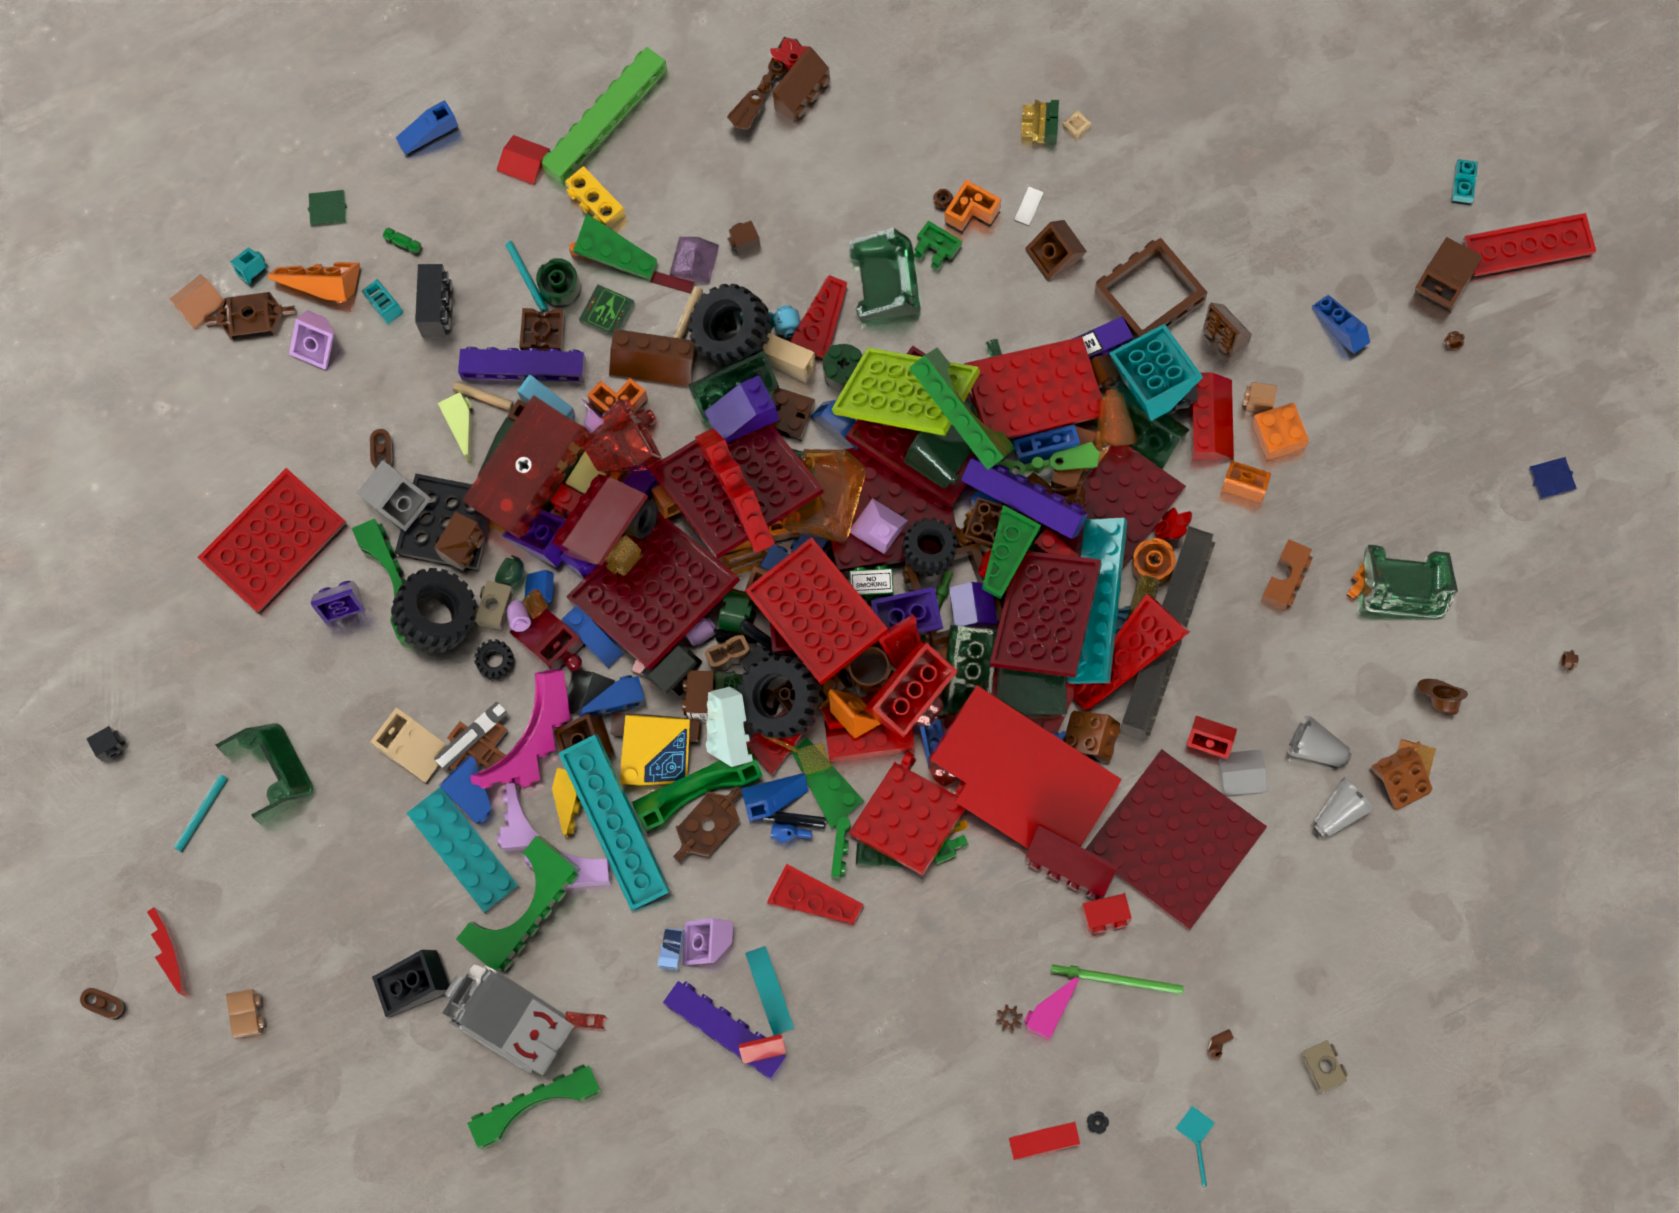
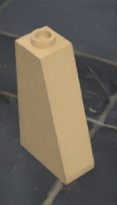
M768 333V343H764L762 347L764 350L760 354L757 353L755 357L806 384L816 368L814 352Z

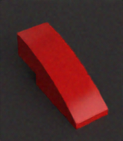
M1075 1122L1009 1138L1013 1160L1080 1145Z

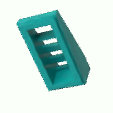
M378 279L362 290V293L386 323H390L403 313L402 308ZM379 288L381 289V290L378 291L376 294H374L372 297L370 296L371 294H373V293H374L376 290H378Z

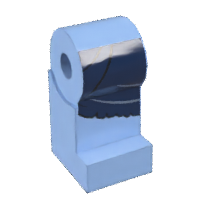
M665 928L663 944L661 945L657 964L659 968L679 971L684 930Z

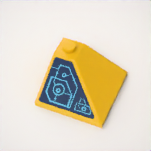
M626 715L620 783L630 785L671 784L688 776L690 719Z

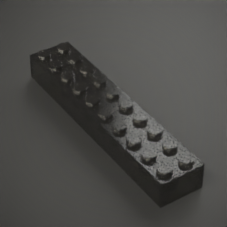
M1190 526L1162 604L1186 628L1189 620L1185 618L1191 617L1196 602L1192 598L1197 599L1202 581L1199 579L1203 580L1209 563L1205 559L1210 560L1216 543L1212 541L1214 534ZM1179 640L1139 671L1119 733L1144 741L1146 735L1150 736L1156 720L1152 718V715L1157 717L1162 699L1158 697L1164 696L1169 681L1165 677H1170L1176 661L1172 656L1177 657L1182 640Z

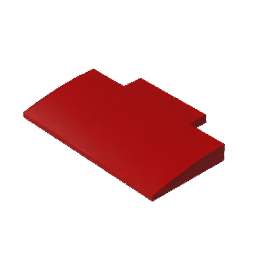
M978 685L975 686L929 757L931 761L965 782V785L954 800L957 804L1027 849L1031 845L1039 826L1081 847L1122 780Z

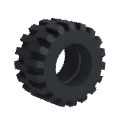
M922 518L921 523L917 520L914 522V526L911 525L908 528L904 537L902 555L903 559L906 558V565H912L911 570L913 572L918 570L919 575L922 576L924 573H928V576H933V573L940 575L942 570L946 571L949 565H952L958 543L957 539H955V532H951L952 527L949 524L947 526L944 525L945 521L940 520V522H937L936 518H931V521H928L927 518ZM923 540H933L940 545L942 550L937 554H926L920 550L918 543Z

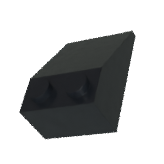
M420 950L372 977L385 1017L393 1016L434 1000L445 994L449 987L437 950Z

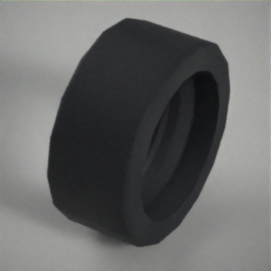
M646 499L625 530V533L639 539L648 536L657 521V504L650 499Z

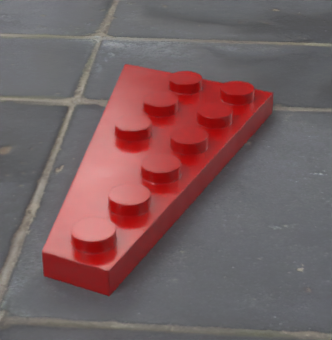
M1146 594L1115 636L1110 683L1080 684L1074 691L1073 698L1084 709L1090 710L1189 634L1190 631L1156 599Z

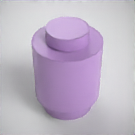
M519 600L510 602L506 609L510 628L516 632L528 629L531 621L527 606Z
M703 617L686 634V637L693 647L697 644L701 645L715 635L713 630L716 629V626L710 618L706 620Z

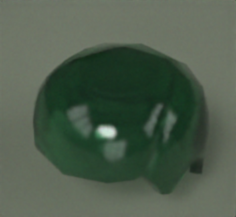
M511 555L514 559L505 558L496 573L495 582L508 586H514L520 582L524 575V563L522 560L514 555Z

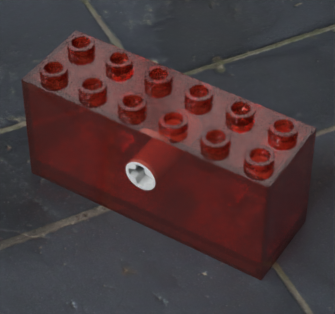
M533 395L462 501L520 539L521 536H525L529 531V524L532 519H536L541 513V506L545 500L548 501L552 497L555 485L564 479L567 467L572 466L576 461V454L580 448L583 449L587 445L590 434L583 427Z

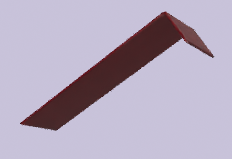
M654 271L650 282L691 293L695 280L692 282Z

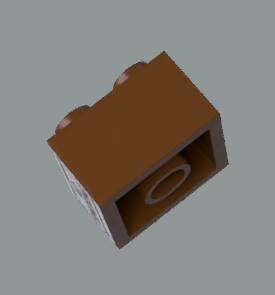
M690 670L687 677L683 678V690H685L686 698H682V711H684V716H687V718L707 723L708 692L714 691L716 688L714 671Z

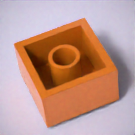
M1294 402L1254 415L1252 425L1266 461L1306 448L1309 438Z

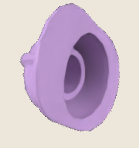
M583 398L581 399L588 408L584 419V427L589 435L599 441H604L615 428L621 430L608 421L589 402Z

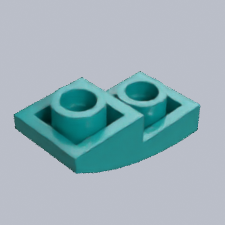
M1457 159L1452 201L1473 203L1478 162Z

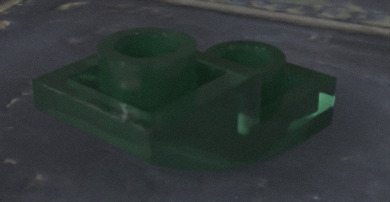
M863 842L857 843L856 865L902 868L901 863Z

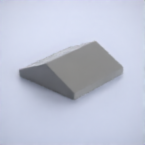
M1261 749L1230 752L1228 759L1218 756L1225 796L1268 791L1266 767Z

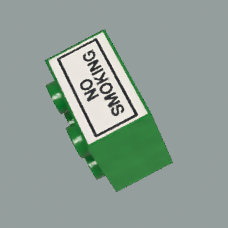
M878 566L875 569L867 570L865 567H858L854 571H849L850 584L869 606H872L871 600L894 595L892 568L888 569L887 566Z

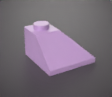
M308 310L296 318L289 355L326 370L334 338V331L327 319Z
M872 498L849 532L885 554L908 520Z
M716 918L685 922L682 965L714 963L732 944L733 922Z

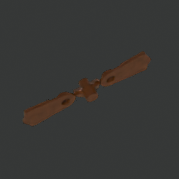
M783 37V39H782V41L780 42L778 48L781 47V44H782L783 40L786 39L787 37ZM772 57L768 64L769 72L763 75L757 90L749 91L727 115V119L735 128L749 130L764 103L763 93L771 90L772 81L776 76H781L788 70L783 62H778ZM774 65H779L781 68L777 69ZM756 95L759 98L753 99L752 96Z

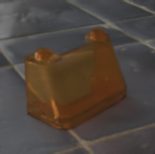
M804 449L800 460L823 487L824 493L783 518L782 527L790 532L835 542H844L848 538L865 479V468L847 450Z

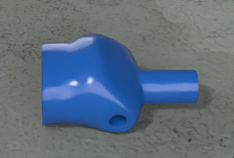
M774 822L772 825L771 839L779 840L781 843H786L795 837L812 838V830L799 829L791 824H778Z

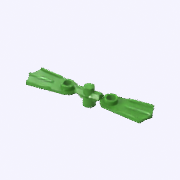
M1092 442L1054 453L1050 461L1049 459L1043 460L1040 457H1035L1032 463L1023 464L1020 461L998 462L996 465L1001 464L1008 467L1011 473H1013L1012 470L1014 468H1018L1020 472L1017 474L1023 476L1025 472L1039 474L1042 470L1051 467L1057 471L1094 468L1098 465L1100 452ZM1058 459L1063 460V464L1058 465L1056 464V461Z

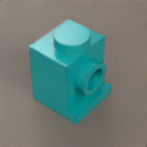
M250 247L230 261L236 275L247 284H250V279L266 268L264 256L259 251L255 252Z

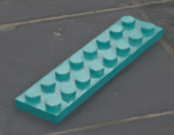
M1125 518L1085 520L1081 557L1100 559L1102 565L1086 631L1089 652L1088 662L1078 668L1076 678L1067 677V682L1070 684L1110 683L1127 531V520Z
M598 734L559 752L561 761L631 911L671 892Z

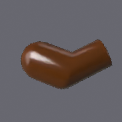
M1230 1029L1211 1037L1208 1046L1210 1057L1219 1059L1222 1056L1223 1044L1234 1039Z

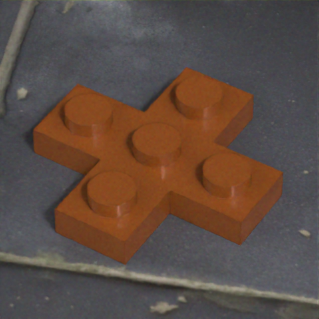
M459 721L447 739L452 742L468 726ZM500 723L495 724L460 756L450 768L454 771L469 755L475 759L478 768L480 765L489 768L496 764L506 755L495 746L508 730Z

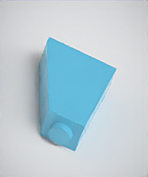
M528 375L517 390L521 401L552 416L558 428L561 427L563 421L573 423L575 419L573 407L533 376Z

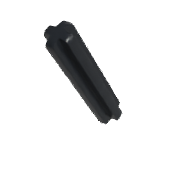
M743 620L739 625V629L773 653L771 637L748 620ZM774 654V655H779V656H789V655Z
M777 811L771 816L762 818V821L766 823L775 822L815 829H825L826 818L820 816Z

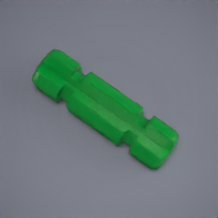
M391 228L384 230V239L392 240L393 243L405 249L409 248V251L413 253L420 251V242L413 241L412 238L402 233H396Z

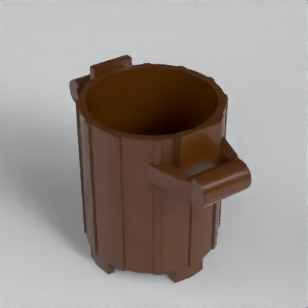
M870 646L843 668L848 672L853 689L862 696L877 693L890 678L892 672L896 671V668L889 663L887 654L879 649V647Z

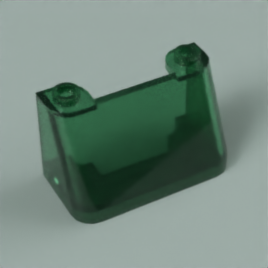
M893 227L850 241L851 249H849V255L853 261L860 265L864 300L859 301L856 307L859 318L868 321L911 316L920 313L921 306L914 252L910 239Z
M966 397L964 403L979 419L976 406ZM951 425L945 436L920 431L912 442L903 462L946 490L949 484L954 485L960 474L957 472L972 449L955 427Z
M1367 545L1364 552V605L1366 610L1377 613L1439 618L1446 615L1458 592L1450 553L1435 551L1430 553L1424 562L1385 558L1386 551L1382 546Z

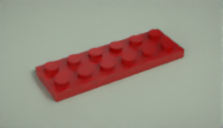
M1586 213L1467 235L1463 239L1465 247L1483 256L1473 277L1595 254L1596 252Z

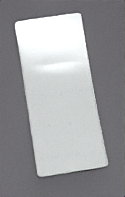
M1028 187L1014 220L1030 225L1043 192Z

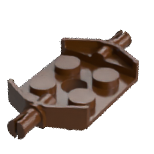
M270 292L224 298L216 316L204 317V322L206 326L221 325L230 340L232 336L272 331L275 334L282 316L296 314V309L294 305L282 307ZM247 309L254 310L250 317H244L243 313Z
M735 786L729 795L726 796L707 791L706 796L679 826H676L682 843L681 848L673 856L677 862L680 863L687 853L709 857L737 826L740 819L734 804L737 797L742 793L738 786ZM707 820H711L715 824L711 831H705L702 828L703 823Z

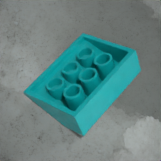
M1165 324L1109 353L1121 379L1151 421L1169 412L1203 378Z

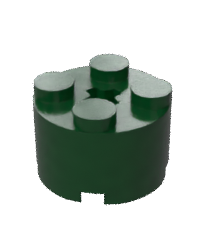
M553 258L539 267L536 274V282L542 298L549 304L556 306L572 304L580 291V281L572 264L562 258Z
M849 344L832 345L823 358V374L825 380L833 389L837 391L843 390L863 356L861 351Z
M731 589L723 598L724 605L720 609L718 627L725 631L747 635L739 629V625L743 620H748L754 624L756 612L753 611V607H756V604L745 591Z

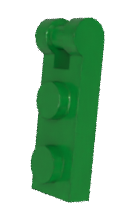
M841 817L837 822L831 871L832 880H840L841 874L845 875L846 862H843V854L848 853L849 840H845L846 833L851 829L850 820L847 817Z

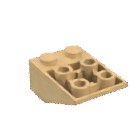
M398 708L394 709L370 741L376 749L425 783L439 766L434 758L448 746Z

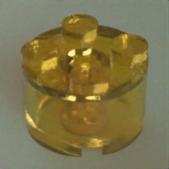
M626 535L624 537L621 536L605 559V562L608 563L606 567L614 574L618 572L622 576L627 575L643 556L640 553L641 549Z

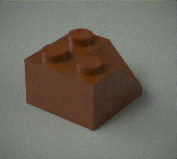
M455 511L434 548L441 560L464 570L466 566L471 564L475 549L482 545L484 534L476 521Z

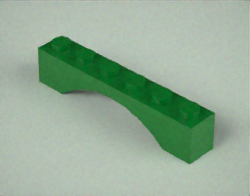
M374 518L351 528L362 552L373 557L387 570L392 581L395 597L406 579H401L399 572L402 571L398 560H393L391 554L395 552L390 541H385L384 535H387L383 524H378ZM391 615L390 622L397 636V639L402 645L406 643L404 641L405 637L403 635L399 636V634L397 633L396 630L398 626L393 625V615Z
M747 747L748 755L752 754L753 761L731 767L720 760L632 801V805L644 830H650L666 822L679 807L707 791L733 785H745L762 777L761 770L750 748Z
M584 1064L572 1070V1074L567 1076L561 1074L553 1078V1083L546 1086L544 1083L532 1088L533 1092L527 1095L521 1093L514 1096L512 1102L506 1105L500 1103L491 1108L492 1111L485 1115L481 1112L472 1116V1121L467 1124L477 1148L483 1149L500 1141L513 1120L534 1104L557 1098L584 1101L601 1093L602 1090L590 1066L585 1067Z

